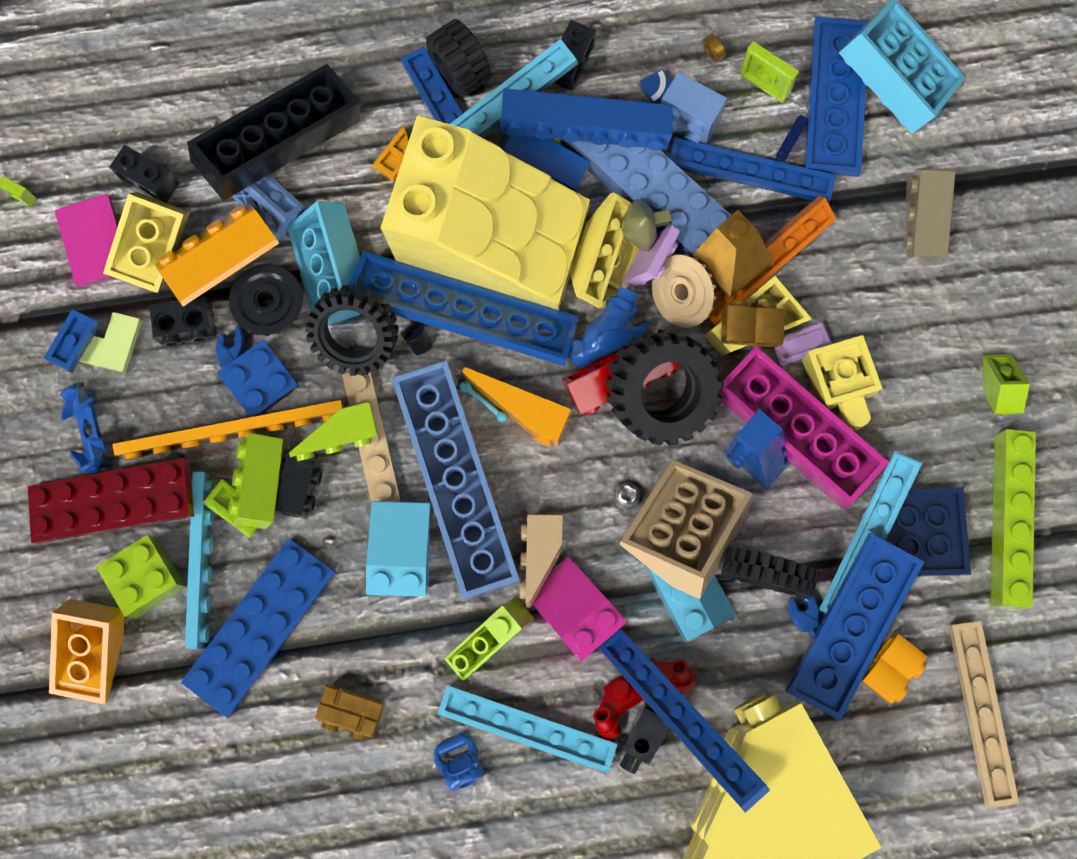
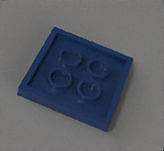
M963 487L910 488L886 541L924 561L917 577L971 575Z

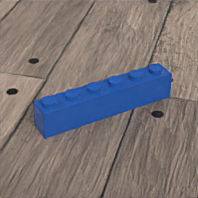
M503 88L499 134H507L512 137L530 136L542 140L551 138L567 142H592L596 145L613 144L625 148L634 146L650 150H666L672 137L673 105Z

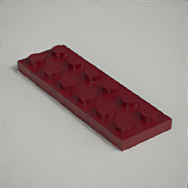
M179 458L28 486L31 543L40 544L194 517L190 460Z

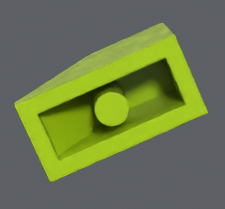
M1012 354L983 355L986 399L994 414L1010 415L1012 413H1024L1030 383Z

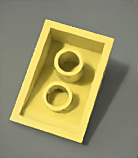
M139 192L129 193L103 273L159 293L164 279L155 264L159 262L158 259L166 252L177 251L190 212Z

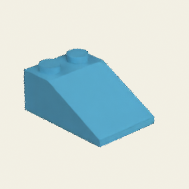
M371 502L366 563V595L426 596L429 590L431 502Z

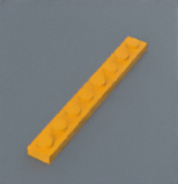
M338 400L112 445L114 455L125 456V460L142 458V452L152 450L154 455L169 453L171 452V447L181 445L182 449L199 447V441L210 439V444L228 441L227 436L238 434L239 438H245L248 433L256 434V430L266 429L267 433L284 430L283 425L294 423L295 427L312 425V419L323 418V422H325L337 410L346 408L344 401Z

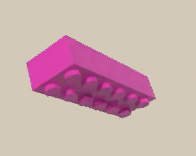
M757 346L723 381V389L718 390V394L722 396L721 402L744 423H747L760 409L783 429L785 445L782 447V449L787 451L785 459L843 510L854 503L889 463Z

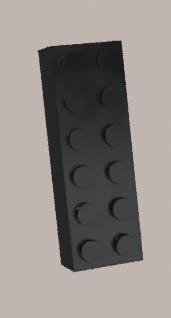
M325 64L188 141L190 162L219 197L225 201L360 122L361 102L332 68Z

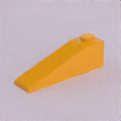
M464 367L462 372L464 379L469 381L473 387L530 435L534 436L537 443L548 447L551 444L558 446L571 415V409Z

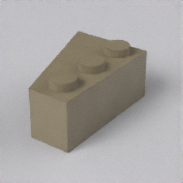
M918 170L906 174V233L903 239V248L906 250V256L948 257L955 171Z

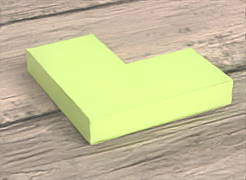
M113 312L105 338L93 336L79 362L126 374L142 320Z

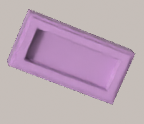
M822 321L784 335L783 345L771 347L778 366L782 368L801 361L808 351L831 345L832 342Z

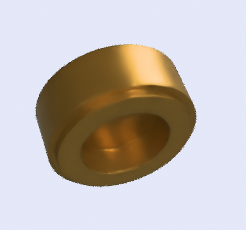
M713 33L703 39V47L713 61L718 62L726 57L723 45Z

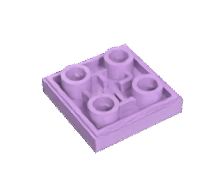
M672 225L657 232V240L650 251L639 250L622 284L632 288L639 284L644 285L651 279L657 280L665 270L664 261L678 246L676 239L680 231Z

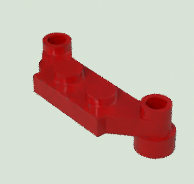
M653 657L650 658V661L674 684L678 691L689 692L695 688L697 678L693 669L688 666L686 661L677 659L673 662L656 661ZM623 676L603 687L605 694L599 708L593 714L595 728L605 740L614 739L620 734L621 724L618 720L619 715L644 700Z

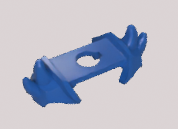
M77 382L64 388L60 393V396L64 398L61 420L64 421L71 416L77 419L84 448L83 453L71 451L70 456L80 467L78 469L79 472L86 471L90 474L102 473L105 471L101 468H107L113 465L114 462L102 457L108 451V447L101 437L93 405L97 394L91 390H83L84 383ZM87 421H89L92 426V434L90 437L88 436L86 429L88 423Z

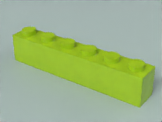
M1006 429L995 435L990 607L1015 610L1033 608L1036 432Z

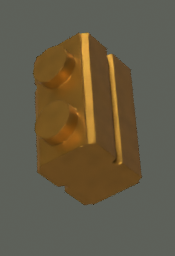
M327 684L315 720L322 722L321 728L338 732L340 727L350 731L349 737L366 741L367 737L373 738L376 736L386 702Z

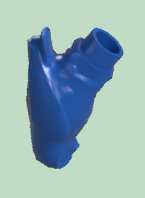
M619 286L615 296L609 298L604 311L590 323L582 338L573 341L568 354L571 363L577 367L588 366L618 352L621 347L628 346V341L633 337L638 339L643 337L642 334L649 331L648 325L651 322L642 321L638 324H633L632 322L634 314L637 313L635 305L640 296L633 291Z

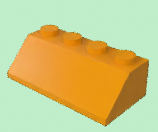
M242 204L235 207L230 212L231 216L223 221L216 220L207 226L206 232L198 237L197 235L189 237L182 243L183 247L175 252L168 251L158 259L159 262L155 264L157 270L182 306H185L279 244L271 230L250 204L246 206Z

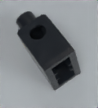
M645 700L622 746V750L626 753L620 766L632 774H636L642 761L646 764L651 763L669 730V727ZM645 739L647 740V743L639 744L637 740Z

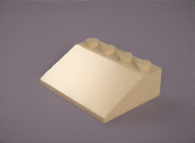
M672 460L620 541V545L669 585L701 599L723 560L727 548L731 546L748 515L753 493Z

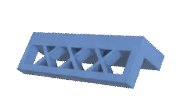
M270 175L232 196L240 205L244 204L246 206L250 204L279 241L286 237L289 223L300 216L305 210V207ZM253 199L257 201L259 208L255 205ZM272 216L279 222V226L274 223Z

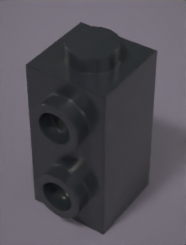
M287 454L276 496L275 512L307 520L308 513H313L316 503V497L313 496L315 486L320 485L323 476V469L320 468L321 464L314 457L297 461L296 456L290 457Z

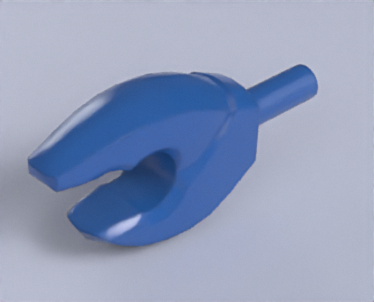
M239 325L235 329V344L233 347H226L227 338L224 332L217 340L215 353L221 368H224L245 353L244 332Z
M813 596L812 599L803 597V601L806 603L804 611H800L794 599L790 597L788 599V612L792 622L801 632L809 631L813 639L816 633L815 628L820 626V611L815 597Z

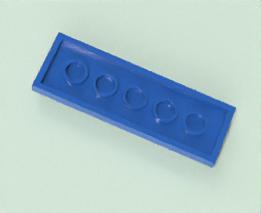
M815 17L804 168L843 176L859 177L861 174L866 85L855 70L846 64L839 52L869 21Z
M868 533L785 691L841 721L924 561L874 534Z
M288 538L186 674L181 684L226 718H230L336 572Z

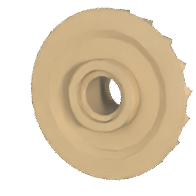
M677 254L666 258L663 263L665 265L664 272L657 280L653 279L652 294L659 312L668 322L678 327L691 328L702 324L704 320L710 317V312L715 308L713 302L717 298L714 295L716 285L712 284L710 279L713 274L707 273L705 270L706 265L700 264L698 258L689 257V254Z

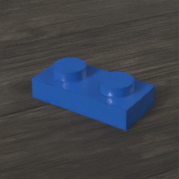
M72 309L43 359L73 373L100 323Z

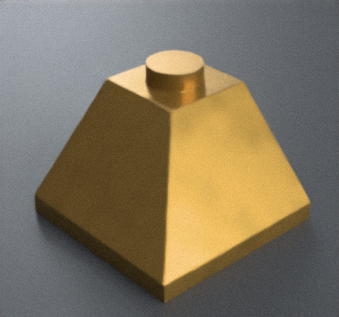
M739 210L720 224L691 257L698 258L700 264L706 265L705 270L707 273L713 274L711 279L729 298L733 297L773 262L758 230Z

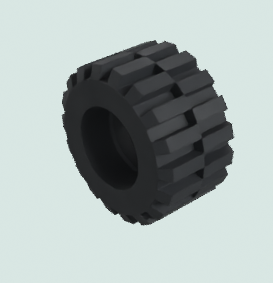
M458 19L451 20L426 37L427 49L435 67L446 84L459 96L465 97L491 80L490 64L481 45L469 28Z

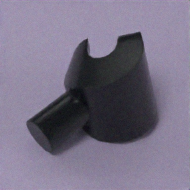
M413 320L412 324L400 332L415 355H421L429 349L431 340L424 328V323Z

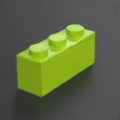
M248 433L242 441L238 442L236 458L240 459L239 467L234 470L232 477V486H236L235 497L230 499L228 513L232 514L231 524L267 529L273 523L283 439Z

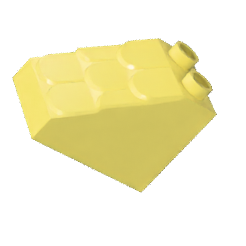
M417 115L381 230L396 261L560 310L570 277V270L589 214L590 199L553 180L547 173L503 151L500 147L477 136L469 129Z
M764 692L733 709L740 723L729 728L724 740L761 778L770 791L745 813L710 774V785L691 824L694 834L682 859H862L881 848L802 703L782 702L776 693L767 696Z

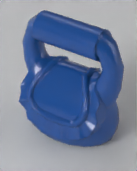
M461 733L436 746L434 762L437 769L443 775L445 785L450 791L460 790L483 778L484 769L478 759L476 744L468 735ZM466 744L468 745V752L466 754L463 753V755L448 760V762L442 760V755Z

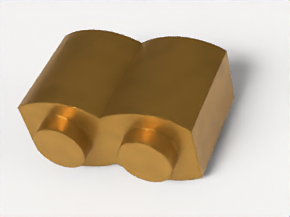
M732 301L731 305L722 309L721 343L759 347H779L783 345L785 310L777 309L774 303H760L759 308L748 306L746 301Z

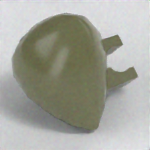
M635 199L625 212L622 220V231L625 237L635 246L644 251H650L657 240L656 228L669 225V222L672 221L670 211L665 210L652 213L647 203Z

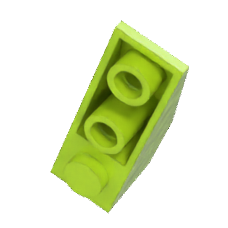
M369 402L337 410L289 452L290 457L296 456L297 461L315 457L314 451L325 449L326 454L342 451V445L354 442L355 447L371 444V438L377 437Z
M515 597L502 605L444 659L459 678L464 681L535 619L519 599Z

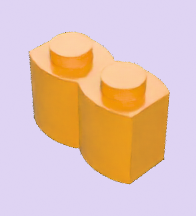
M893 633L873 658L861 683L886 703L900 702L908 692L906 685L912 677L918 678L925 670L926 664H924L927 656L900 634Z

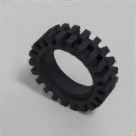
M342 285L340 290L337 287L332 288L329 293L325 292L318 299L306 320L308 323L305 326V332H309L306 340L307 343L313 342L310 347L312 353L320 351L317 359L321 363L326 358L330 360L326 367L331 370L337 364L340 366L338 373L344 374L346 369L350 368V376H356L359 370L362 375H367L370 369L372 372L377 371L380 365L383 366L390 357L398 339L399 326L394 325L397 317L395 314L389 315L392 309L389 304L383 307L380 305L384 299L380 295L375 300L370 297L373 292L372 290L367 289L364 294H361V286L355 285L352 291H350L349 285ZM341 310L361 313L370 320L376 330V344L364 351H352L342 347L332 338L329 332V316Z
M728 547L721 574L767 590L770 589L787 595L812 599L819 570L780 556L776 557L772 556V554H764L746 548Z

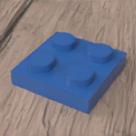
M264 339L217 372L250 417H255L298 386Z

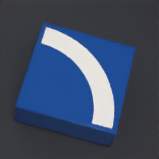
M662 68L640 80L639 86L650 103L659 104L672 82Z

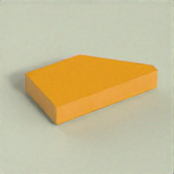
M405 127L399 130L372 164L375 170L394 183L396 182L408 145V135Z

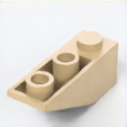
M527 515V524H521V542H527V552H521V570H526V581H520V599H526V608H531L562 552L563 515Z

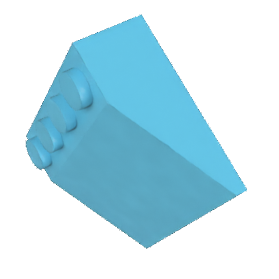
M890 0L839 52L846 64L855 70L862 78L864 84L873 90L880 98L882 104L891 110L898 118L900 124L906 127L911 134L936 117L966 78L897 0Z

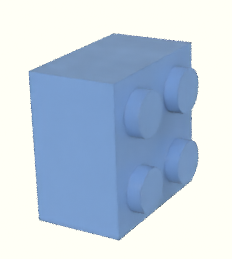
M678 72L662 97L661 104L673 105L672 133L675 132L684 137L685 140L707 145L720 124L727 98Z

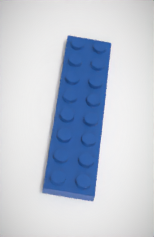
M366 251L362 252L349 283L350 291L356 285L361 286V294H364L367 289L372 290L373 292L370 297L374 300L380 295L384 298L380 305L383 307L389 304L392 308L391 314L562 366L566 364L579 316Z

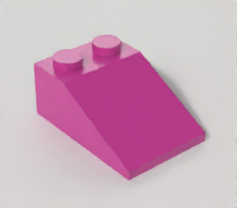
M569 557L550 572L532 604L580 662L627 623L608 599Z

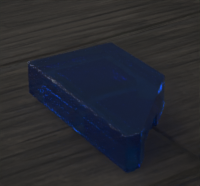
M802 115L797 117L775 155L777 159L783 162L786 161L803 133L809 120Z

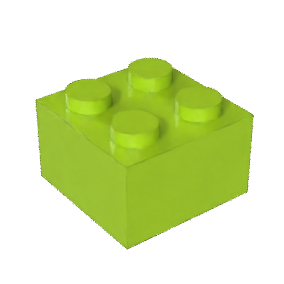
M150 535L144 536L96 566L124 617L138 618L186 588L159 539Z

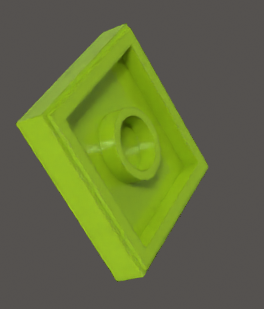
M754 41L747 48L740 71V76L783 104L789 98L799 74L798 70Z

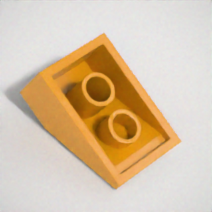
M69 599L52 612L50 694L101 704L108 702L124 637L125 617L120 608Z

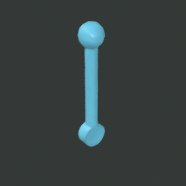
M464 380L460 383V390L464 393H470L495 414L499 422L503 423L507 420V414L497 410L472 389L469 381Z

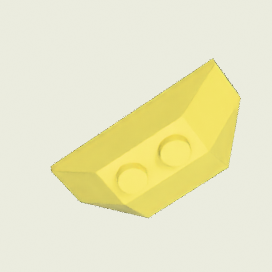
M614 192L608 195L586 222L570 270V277L576 297L597 308H602L608 304L609 298L615 296L619 286L627 289L622 284V281L640 248L625 237L622 231V220L631 202Z

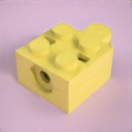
M861 335L808 351L803 357L802 362L815 398L829 410L838 408L841 420L852 430L863 428L871 420V414L865 399L874 397L883 389L864 336Z

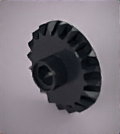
M264 264L252 267L243 272L231 288L229 295L231 314L239 326L256 336L280 334L282 330L290 328V325L297 320L298 314L302 310L303 295L301 286L293 274L280 266ZM274 298L270 306L262 307L265 299Z

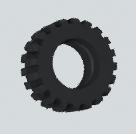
M659 329L655 333L650 330L642 334V339L633 337L628 341L630 347L626 350L621 347L616 353L620 358L617 363L611 361L608 369L612 372V377L606 378V387L610 390V393L606 396L608 403L613 407L611 411L621 424L643 441L649 440L655 445H662L664 441L670 446L678 444L679 438L685 442L693 439V432L697 430L701 433L707 428L704 423L708 419L713 421L717 414L713 411L715 405H721L722 396L718 394V390L723 389V379L717 376L721 370L718 363L713 361L714 356L708 349L702 347V344L676 331L673 333L666 329ZM676 362L680 364L686 376L685 389L680 399L666 410L650 411L646 409L642 403L641 392L648 374L663 363Z

